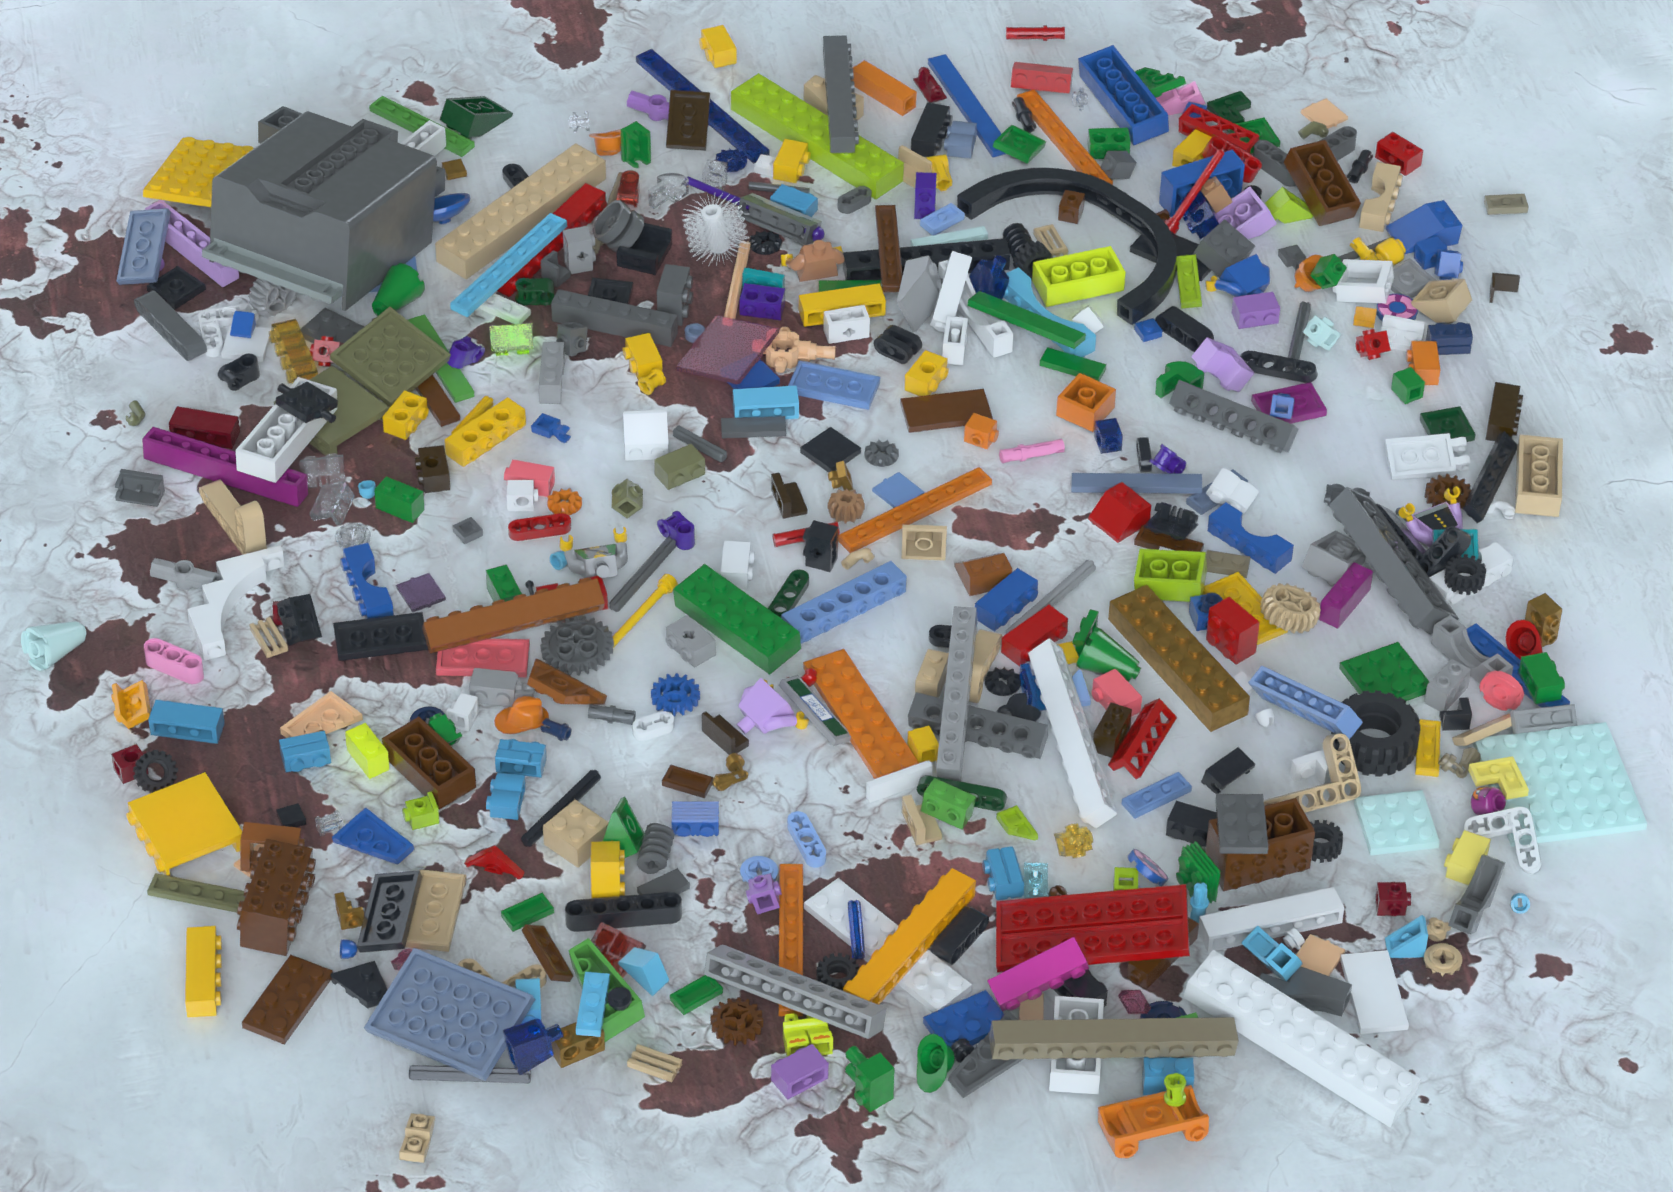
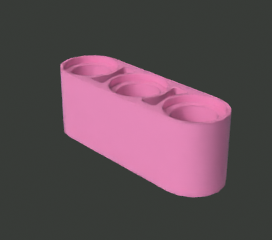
M158 638L149 639L144 643L146 664L150 668L188 684H197L203 680V664L199 655Z

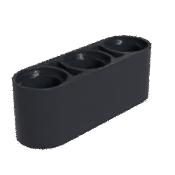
M1171 306L1155 318V321L1165 334L1193 352H1196L1206 338L1214 340V335L1208 327L1175 306Z
M969 905L965 906L934 940L930 952L953 965L984 932L989 923V916Z

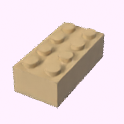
M1519 435L1516 453L1515 513L1559 517L1562 501V438Z

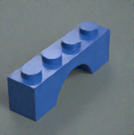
M1225 502L1209 515L1208 532L1237 549L1245 556H1250L1252 560L1274 574L1292 561L1294 548L1292 543L1277 534L1261 537L1247 532L1241 525L1243 513Z
M369 543L344 548L343 558L340 559L343 572L347 571L348 585L353 586L354 600L359 601L358 608L361 617L365 616L368 619L393 616V602L387 587H377L366 581L376 573L374 555Z

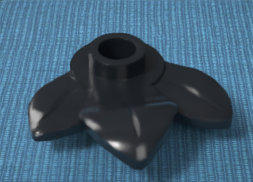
M1026 693L1012 695L1007 704L999 707L997 710L998 713H1009L1011 716L1035 722L1041 716L1039 709L1027 705Z

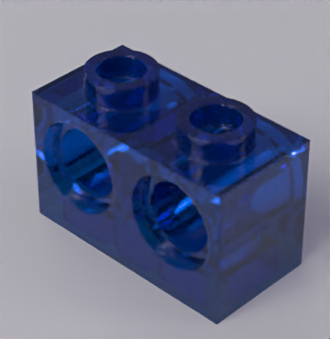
M1200 191L1183 215L1184 221L1189 220V223L1186 225L1192 234L1196 233L1202 239L1217 227L1219 222Z

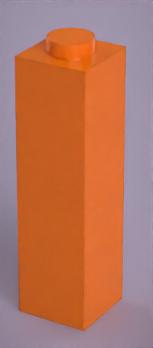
M865 60L853 67V80L851 81H854V86L901 116L916 108L917 92Z

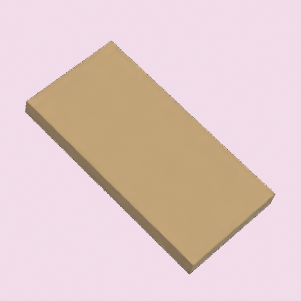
M420 870L422 880L405 947L449 952L467 876L466 874Z

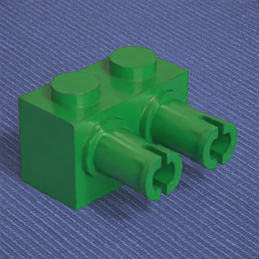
M857 1046L850 1047L846 1051L845 1057L851 1063L846 1066L845 1073L855 1082L854 1097L860 1106L863 1105L870 1113L894 1099L895 1068L881 1053L867 1059Z

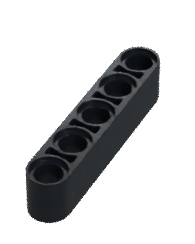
M675 892L580 899L570 901L565 906L566 927L573 932L673 924L682 918V899Z

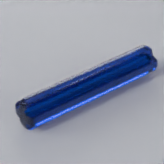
M850 900L848 902L852 958L862 960L865 958L861 902L859 900Z

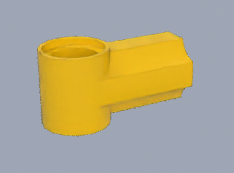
M946 154L926 157V159L932 162L931 173H937L936 188L940 191H946L952 186Z

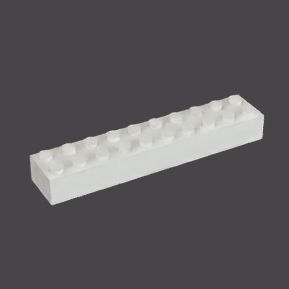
M1215 950L1209 954L1187 982L1183 996L1184 999L1215 1018L1234 1017L1237 1032L1390 1128L1416 1094L1421 1080L1419 1077Z

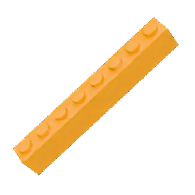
M953 868L946 875H942L934 889H930L926 893L924 900L914 906L910 916L900 922L898 929L893 935H888L884 945L879 950L877 949L873 952L869 962L859 968L857 975L852 981H847L843 991L879 1005L930 948L939 934L975 897L976 880Z

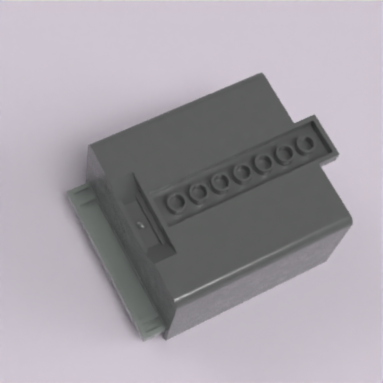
M306 111L213 178L210 244L202 249V257L209 259V262L220 263L222 266L231 267L239 270L241 273L250 274L260 280L269 281L277 286L288 288L296 293L310 296L312 299L329 304L334 303L342 296V310L346 311L383 282L392 265L407 263L432 243L437 160L429 153L398 143L397 130L366 119L360 120L354 126H349Z

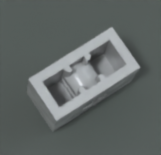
M587 226L563 230L564 263L566 268L571 271V274L593 270V262L596 261V256L592 246H595V238L593 233L590 234Z
M688 615L666 627L667 645L678 652L682 659L689 662L694 668L716 656V640Z

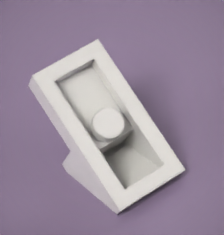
M1323 749L1291 761L1290 776L1293 781L1315 775L1321 785L1326 783L1329 770Z

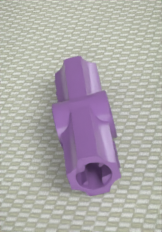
M636 91L630 92L627 107L648 113L649 118L653 121L668 120L669 102H667L665 96L660 94L648 96Z

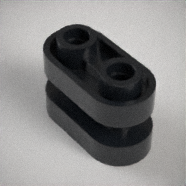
M889 325L883 331V334H880L873 342L874 348L879 354L901 364H906L922 348V341L918 335L896 325Z

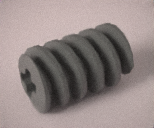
M659 823L647 825L639 858L637 859V866L642 872L655 874L659 870L665 869L675 837L673 829Z

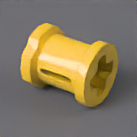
M653 368L649 375L638 380L640 390L646 395L652 394L656 387L666 383L663 372L658 368Z

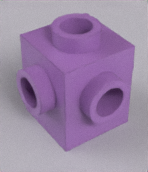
M771 873L758 875L748 880L749 890H746L749 904L753 903L757 914L780 908L778 895H782L778 881H773Z

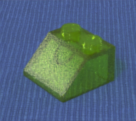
M532 324L489 327L491 353L496 352V356H507L508 351H517V355L530 354L529 350L534 349Z

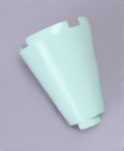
M77 621L28 627L21 634L22 650L24 654H29L31 660H28L30 665L36 670L42 671L48 669L83 643L86 637V629Z

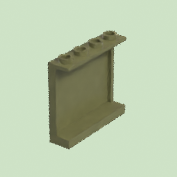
M332 365L311 378L310 381L337 389L338 406L333 414L336 416V420L332 423L327 421L309 444L332 460L337 456V445L377 420L381 419L383 421V415L388 411L389 407L386 403L374 397L371 392L362 388L358 382L353 381L343 371H339Z

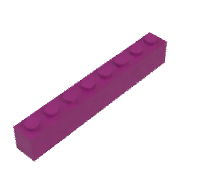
M152 427L142 438L143 457L146 460L212 481L220 479L226 485L296 507L308 495L307 474L287 469L275 483L237 471L236 452L156 427Z

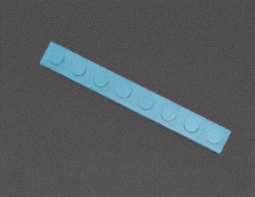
M552 213L548 214L450 303L451 310L465 317L470 316L567 227V220Z

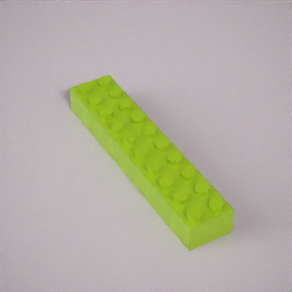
M758 73L731 91L732 111L784 142V139L808 143V152L811 153L810 159L856 188L860 186L870 188L873 199L877 200L903 182L904 162L860 135L859 144H855V153H830L828 115Z

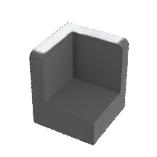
M553 250L541 260V277L551 279L555 287L558 288L571 277V271L558 264V254L556 251Z

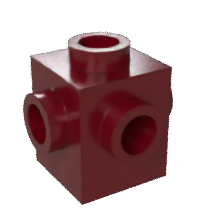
M1377 882L1375 893L1377 916H1406L1407 906H1411V892H1407L1406 882Z

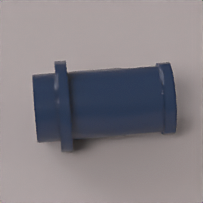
M545 718L542 724L547 726H541V732L553 735L559 741H567L570 738L572 729L568 724L564 723L562 725L548 718Z

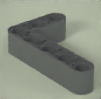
M1344 126L1321 140H1326L1338 161L1355 150L1357 130L1350 126ZM1267 140L1257 141L1254 145L1253 156L1260 160L1262 164L1261 169L1285 186H1296L1283 163L1287 154Z

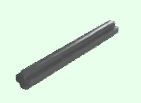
M1302 301L1300 303L1288 358H1300L1305 336L1303 331L1307 326L1311 310L1309 302ZM1293 366L1285 367V371L1293 369Z
M666 538L609 602L611 610L619 612L676 548V541L674 539Z

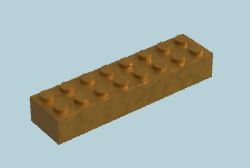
M1148 585L1110 601L1108 620L1210 732L1248 715L1250 702L1248 693Z

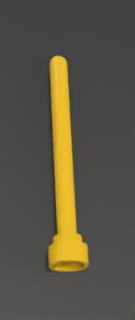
M664 574L659 579L658 588L612 636L614 647L664 594L673 592V588L678 585V582L672 575Z

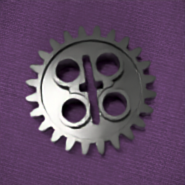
M575 616L573 621H570L569 618L565 619V623L557 621L558 626L551 625L550 631H545V637L541 638L542 644L540 647L543 660H546V663L552 667L559 668L562 672L568 671L569 676L573 671H576L578 676H580L581 671L589 674V669L591 668L597 671V665L605 666L604 660H610V654H613L614 641L612 632L609 631L608 626H603L602 621L595 623V618L587 621L586 616L582 620H578V617Z

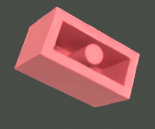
M1116 669L1093 679L1092 696L1105 710H1107L1110 703H1115L1132 709L1131 717L1141 712L1142 696Z

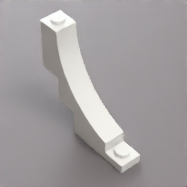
M281 545L216 562L217 573H219L220 579L219 581L202 585L205 604L187 609L189 625L204 661L226 655L223 629L230 611L239 599L252 588L267 580L266 571L285 567Z

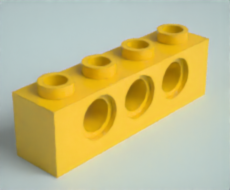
M505 398L445 439L446 455L462 467H465L500 442L506 440L516 431L521 430L526 425L525 409L510 398Z

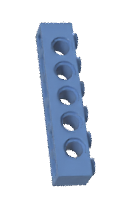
M889 561L781 614V619L800 631L802 644L840 624L846 623L860 614H864L878 605L884 604L890 599L902 595L906 592L907 576L892 561Z
M1261 666L1248 682L1262 699L1335 734H1344L1349 739L1363 723L1350 706L1264 666Z

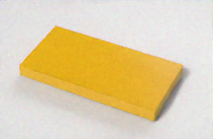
M1239 572L1204 586L1203 595L1216 593L1223 600L1231 597L1260 622L1257 645L1288 632V630L1285 632L1282 628L1277 629L1275 624H1269L1270 620L1264 619V614L1261 613L1260 607L1262 597Z

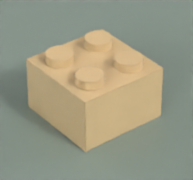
M574 800L543 825L544 845L579 868L591 858V842L603 841L609 822L577 800Z

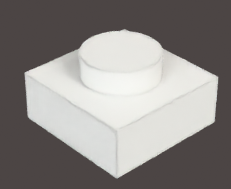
M761 154L754 166V173L773 177V163L776 157Z

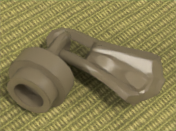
M1469 747L1463 749V755L1459 764L1455 762L1457 757L1448 753L1444 754L1438 764L1441 765L1443 771L1447 772L1450 770L1459 778H1465L1469 773V764L1480 762L1481 754L1477 749ZM1455 765L1457 767L1456 770L1453 769L1451 766Z

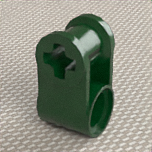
M520 278L515 283L517 289L515 301L520 305L546 306L550 305L555 297L554 282L549 278Z

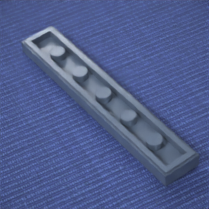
M1072 473L1071 492L1105 493L1108 489L1123 482L1136 493L1202 494V474Z

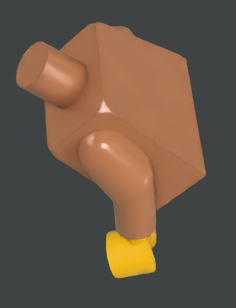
M816 240L814 244L802 246L799 254L794 259L793 254L781 255V266H787L797 271L799 282L838 276L836 263L842 264L844 262L842 246L832 248L831 242H824L822 240Z

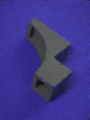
M1485 854L1481 855L1467 890L1455 904L1448 924L1449 927L1467 934L1477 931L1484 909L1491 906L1506 862Z

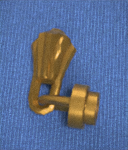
M733 753L726 758V767L731 773L715 775L712 785L718 791H723L731 785L748 778V772L743 770L745 764L743 757Z

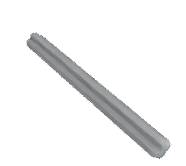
M1086 560L1006 630V634L1047 605L1055 606L1096 570L1094 562Z

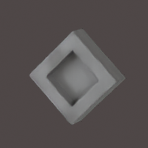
M472 517L453 525V532L464 544L483 536V529Z

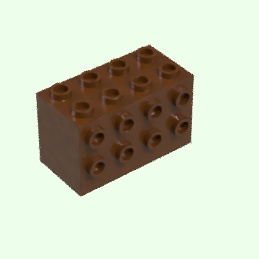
M1297 798L1264 806L1268 854H1220L1217 818L1209 820L1206 853L1221 870L1219 885L1223 892L1310 869L1315 830Z
M266 839L264 847H259L257 865L252 866L250 874L251 883H246L244 889L245 900L240 901L238 905L237 915H241L237 923V930H240V947L287 957L291 942H294L296 937L297 925L302 920L303 908L308 903L310 888H313L315 882V874L312 873L315 869L316 859L313 858V848Z

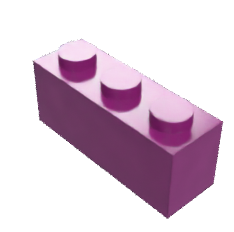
M1353 562L1321 600L1319 620L1338 629L1371 590L1373 571Z

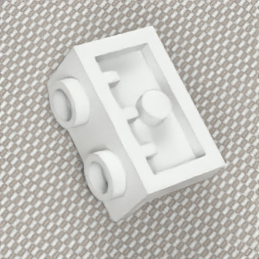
M1385 314L1381 331L1387 330L1391 349L1407 351L1410 350L1411 341L1423 340L1425 323Z

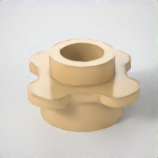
M1435 917L1430 918L1427 926L1428 938L1436 942L1444 940L1447 931L1451 930V927L1448 926L1449 923H1444Z

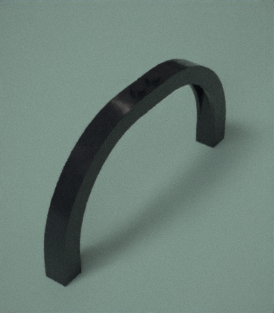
M1059 168L1019 169L984 179L957 195V208L972 220L988 209L1014 198L1045 194L1063 196L1065 190L1084 193L1085 201L1100 207L1142 234L1155 251L1157 263L1144 282L1117 299V316L1131 325L1155 310L1164 301L1173 286L1177 252L1173 235L1168 226L1147 206L1112 184L1095 176Z

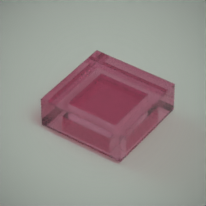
M1122 990L1118 995L1128 1014H1145L1151 1009L1141 990Z

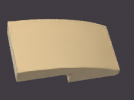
M410 1114L405 1128V1138L399 1151V1160L424 1163L434 1129L435 1116Z

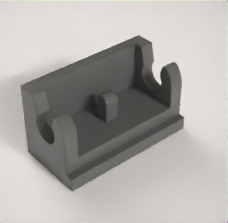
M121 469L115 483V488H118L115 499L121 502L158 507L165 492L163 475Z

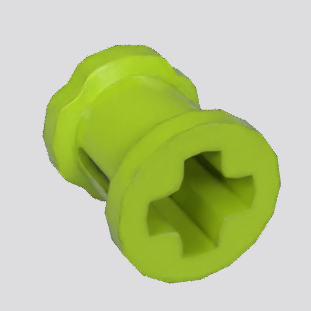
M1178 1073L1168 1074L1164 1079L1166 1086L1164 1101L1169 1106H1181L1186 1101V1094L1184 1093L1186 1079Z

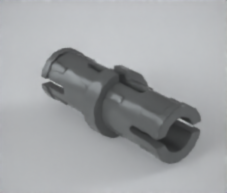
M590 704L588 710V718L605 720L611 724L617 722L633 725L636 717V711L619 709L613 705L607 707Z

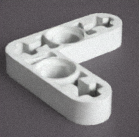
M250 303L205 309L198 314L201 337L207 346L206 355L210 357L221 355L223 341L220 328L232 325L233 317L225 318V315H234L235 311L251 312L255 314L256 321L259 319V314ZM209 331H214V332H216L215 334H212V335H207V334H206V333L209 332Z
M1516 807L1474 816L1465 822L1464 829L1466 831L1474 833L1470 829H1473L1474 824H1478L1480 828H1478V832L1475 834L1486 838L1513 833L1518 861L1522 870L1528 874H1533L1540 869L1541 857L1534 821L1527 808ZM1520 814H1523L1525 817H1527L1524 818V824L1526 828L1523 829L1521 828L1519 820H1516L1519 819ZM1497 818L1505 820L1504 826L1500 829L1492 826L1493 821ZM1485 821H1487V824H1488L1489 829H1490L1489 831H1487L1486 828L1484 827V826H1486L1485 823H1484ZM1523 835H1530L1532 837V842L1529 845L1524 846L1519 843ZM1529 851L1532 859L1534 860V862L1532 863L1533 866L1528 867V864L1526 863L1528 862L1526 852Z

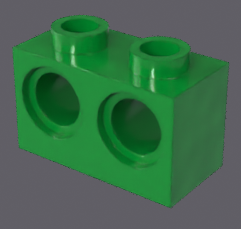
M1128 128L1088 129V153L1094 159H1104L1107 151H1127L1130 154L1131 142Z

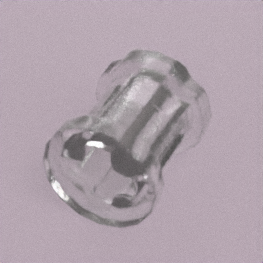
M338 810L333 811V814L328 816L315 817L316 828L321 837L325 836V833L337 829L340 830L344 827Z

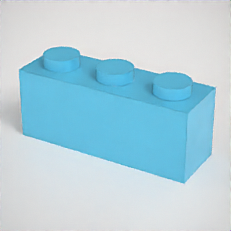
M797 386L733 389L734 418L785 416V419H799Z

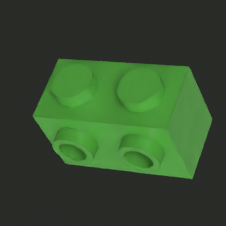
M934 778L924 792L921 812L962 830L972 817L976 796Z

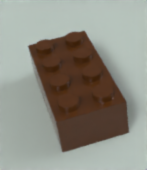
M1326 140L1290 148L1283 163L1318 225L1323 226L1354 218L1361 202Z
M420 717L415 718L382 738V744L388 751L389 763L424 796H427V792L432 791L439 810L476 788L475 768Z

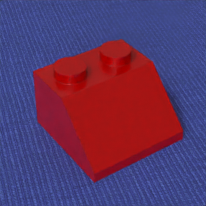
M1120 482L1105 491L1088 516V520L1119 543L1139 531L1141 526H1144L1150 520L1152 505L1126 484Z

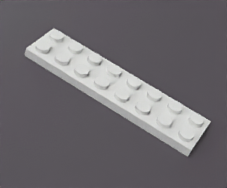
M839 878L804 902V909L868 961L871 959L873 952L877 949L879 950L884 945L888 935H893L898 929L897 924ZM929 950L923 954L898 983L901 988L932 1013L958 1002L972 991L971 983Z

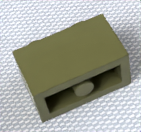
M689 444L654 459L655 476L667 490H670L705 475V458L692 444Z

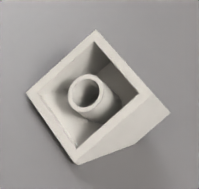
M667 410L623 412L625 461L652 460L668 454Z

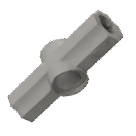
M154 558L151 563V577L175 582L176 586L182 590L192 587L202 589V585L216 582L220 579L219 573L195 568L193 563L188 560H181L175 563Z

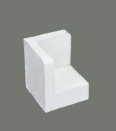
M1090 304L1072 317L1073 322L1084 324L1094 334L1104 327L1103 321Z

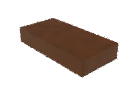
M670 765L662 779V786L705 799L712 786L713 777Z

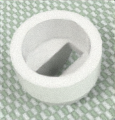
M1272 708L1255 714L1257 721L1263 727L1271 726L1275 721V714Z

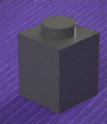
M1107 151L1100 168L1110 179H1130L1137 162L1127 151Z

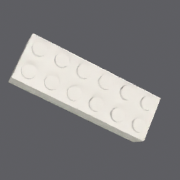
M300 377L289 387L295 388L305 382H309L337 399L336 388ZM275 404L236 449L237 471L276 483L327 421L323 418H318L305 423ZM335 408V409H333V410H331V411H329V412L332 413V414H334V412L337 410V408Z

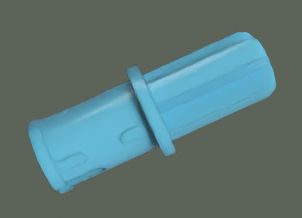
M1196 883L1194 885V893L1190 899L1192 907L1190 918L1199 923L1200 916L1206 914V908L1209 906L1208 890L1205 883Z

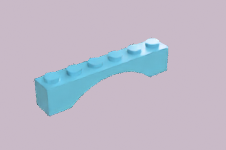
M1019 267L999 277L998 293L1009 303L1086 334L1085 341L1075 349L1051 340L1063 349L1064 352L1084 357L1095 351L1096 335L1084 324L1062 319L1045 309L1033 294L1031 278Z

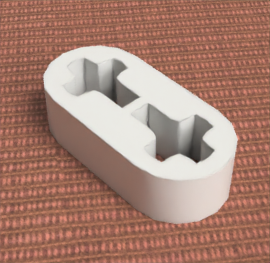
M662 711L635 720L632 725L633 737L637 740L645 741L672 732L674 729V716L669 712Z

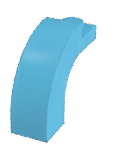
M1259 926L1242 941L1245 948L1284 981H1287L1303 964L1299 957L1283 943L1279 945Z

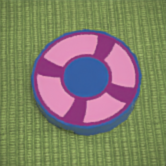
M1389 294L1386 303H1377L1376 315L1382 322L1385 314L1415 320L1418 310L1412 306L1411 302L1413 299L1409 296Z
M1133 849L1127 855L1130 863L1135 861L1137 863L1135 866L1137 870L1152 883L1157 884L1159 882L1158 885L1163 886L1168 881V876L1141 851Z

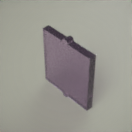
M430 573L416 578L411 577L410 580L396 585V589L412 612L426 607L431 608L432 605L446 600L445 595Z

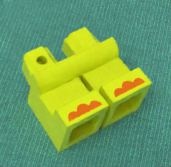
M795 1013L785 1015L783 1041L786 1057L795 1053L798 1049L805 1048L811 1044L815 1046L821 1055L833 1054V1037L831 1031H829L828 1023L808 1015L807 1019L798 1020V1016Z

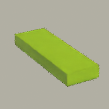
M1196 254L1176 256L1181 309L1202 307Z

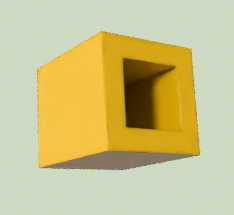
M930 726L908 731L907 745L919 763L928 760L930 762L937 761L939 743Z

